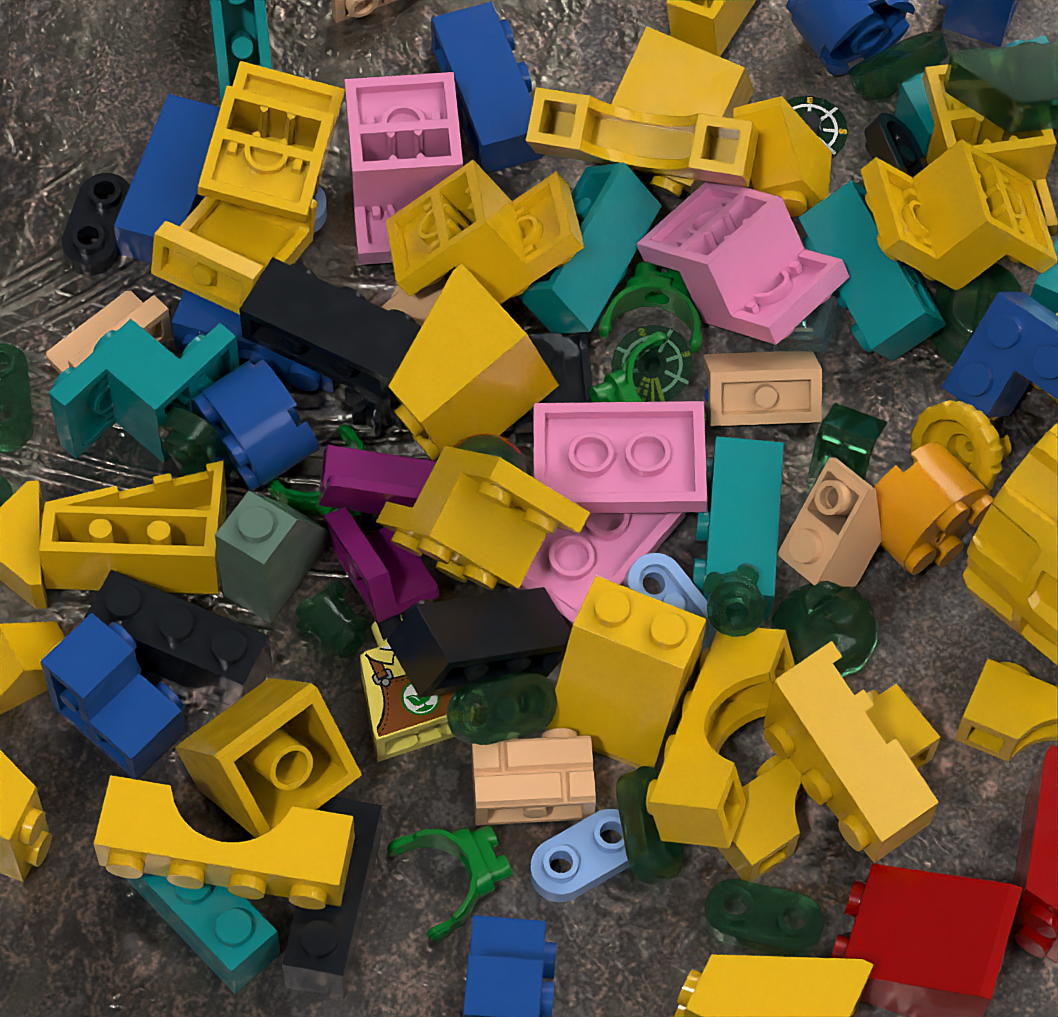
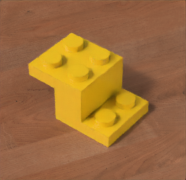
M1031 54L925 67L922 80L934 121V128L926 156L927 164L932 163L960 139L964 140L1032 180L1050 236H1055L1058 220L1047 186L1046 176L1057 143Z
M240 61L233 86L227 85L199 180L197 194L306 223L313 196L318 193L342 107L345 89Z
M962 139L914 177L907 175L877 157L860 169L867 191L865 200L873 212L879 233L877 235L879 247L888 258L893 261L900 260L917 269L930 281L937 280L958 292L1005 255L1014 263L1022 262L1041 274L1058 262L1032 180Z
M471 160L386 219L396 284L409 297L426 286L438 283L449 270L463 264L499 304H502L509 298L524 293L531 283L553 268L567 264L577 252L585 248L570 187L557 171L511 201L474 160Z
M444 446L413 508L386 502L376 522L394 532L391 542L416 556L422 557L424 553L437 560L435 568L458 581L466 583L467 580H470L479 586L493 591L497 583L519 589L546 535H554L557 528L580 534L590 512L501 457Z

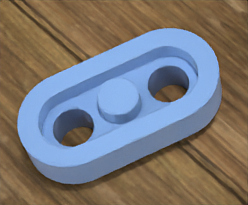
M649 553L638 558L627 570L623 586L707 619L700 652L701 657L703 650L712 644L720 624L718 615L674 559L661 553ZM646 577L656 579L660 584V594L652 595L646 592L643 587V579Z
M604 809L545 841L535 850L531 859L530 879L534 889L539 895L549 901L567 902L627 869L634 863L639 853L641 832L638 824L629 814L621 810ZM606 830H615L621 835L622 839L617 843L610 844L605 842L600 835ZM556 859H564L570 863L571 869L565 873H557L551 869L550 863Z

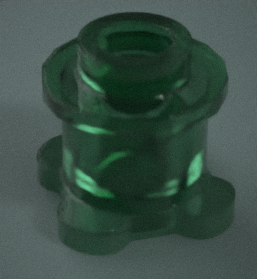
M743 563L735 571L724 574L714 571L707 574L704 578L703 590L709 595L707 602L708 619L712 626L720 633L731 637L745 636L755 631L762 623L768 609V602L758 589L759 572L755 566ZM733 602H739L744 604L742 607L736 609L730 608L728 606Z
M340 580L331 582L314 597L305 599L295 610V614L299 618L296 624L297 630L302 635L312 632L320 642L319 651L324 657L328 658L337 655L339 658H345L352 655L364 644L367 638L365 631L368 628L369 621L364 614H356L343 598L346 587Z

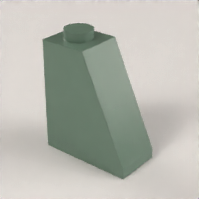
M248 491L215 534L223 595L271 624L331 543L328 528L286 503Z

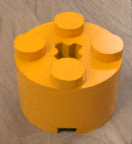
M931 442L916 449L911 455L918 462L904 472L895 465L874 487L876 489L882 541L880 545L905 571L910 572L912 575L918 574L933 561L941 568L955 559L964 548V543L960 538L971 526L976 527L981 523L994 500L989 495V491L940 442Z

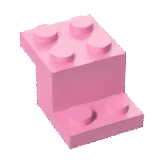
M454 72L345 79L358 265L393 263L386 219L463 167Z
M706 181L636 243L644 261L680 272L704 323L775 345L791 335L800 322L819 305L825 303L832 293L850 277L842 259L804 249L782 197L723 183Z

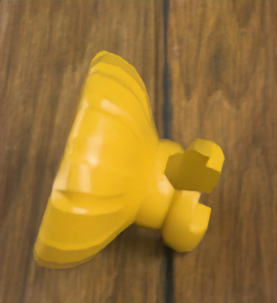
M948 400L927 407L918 416V420L910 433L912 439L911 453L925 444L940 442L989 492L992 490L1002 470L1001 462L1006 459L1012 449L1008 434L1000 439L997 430L992 425L996 417L988 418L973 405L961 401ZM911 455L914 465L918 461Z

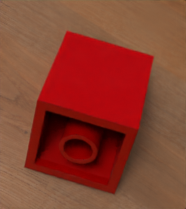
M1052 744L1045 753L1025 798L1013 885L1023 888L1010 932L1015 935L1014 938L1018 945L1028 953L1039 958L1046 956L1057 963L1058 748Z
M872 863L866 883L857 880L853 882L844 915L854 917V923L849 937L837 935L830 958L863 959L874 964L861 996V1002L907 1017H983L993 996L1023 887L1009 883Z

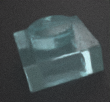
M831 296L825 303L814 309L795 327L791 335L782 339L777 345L772 344L774 350L826 351L841 314L836 297Z

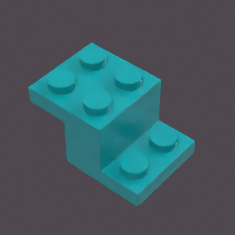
M129 319L117 331L111 330L107 332L96 343L93 353L76 368L69 367L57 377L52 389L48 392L60 446L77 459L117 423L165 463L204 427L203 423L206 421L196 408L192 398L240 366L236 335L219 323L206 336L201 334L191 340L179 359L132 319Z

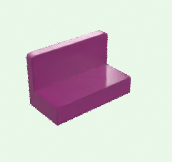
M327 445L323 454L318 506L337 509L346 507L350 511L380 515L386 502L413 508L437 461Z
M346 507L324 515L335 557L378 623L403 613L416 602L424 599L433 600L439 597L438 584L421 559L391 542L394 532L385 527L365 536Z

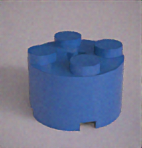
M788 0L786 8L791 13L793 25L826 70L832 75H845L853 72L848 63L860 57H863L869 64L884 55L907 32L910 26L905 18L907 12L911 14L915 12V8L909 0Z
M258 355L200 391L199 395L192 398L196 408L206 421L203 424L209 435L221 451L225 449L228 451L235 462L233 463L234 469L249 491L265 486L320 450L317 439L307 421L301 425L297 424L301 422L294 408L297 404L275 372L263 359L260 360Z

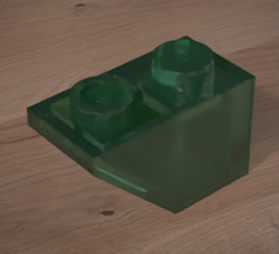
M1024 42L1016 46L989 49L970 47L962 51L951 52L944 79L945 92L1009 133L1058 128V42L1045 44Z
M835 402L818 429L806 483L812 486L815 485L829 457L837 458L867 482L881 449L888 422Z

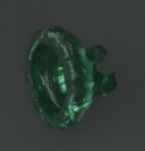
M820 581L815 585L808 583L794 588L784 596L771 619L773 623L770 629L786 630L795 665L832 641L842 655L840 659L833 663L842 678L856 674L867 665L869 658L878 645L879 624L875 617L874 609L866 598H863L861 593L852 586L840 587V585L830 581Z

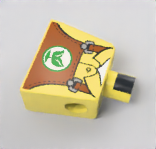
M402 614L379 623L376 620L372 624L371 629L378 647L365 651L360 655L361 679L377 762L480 729L483 724V703L475 689L419 698L387 642L388 637L403 621Z

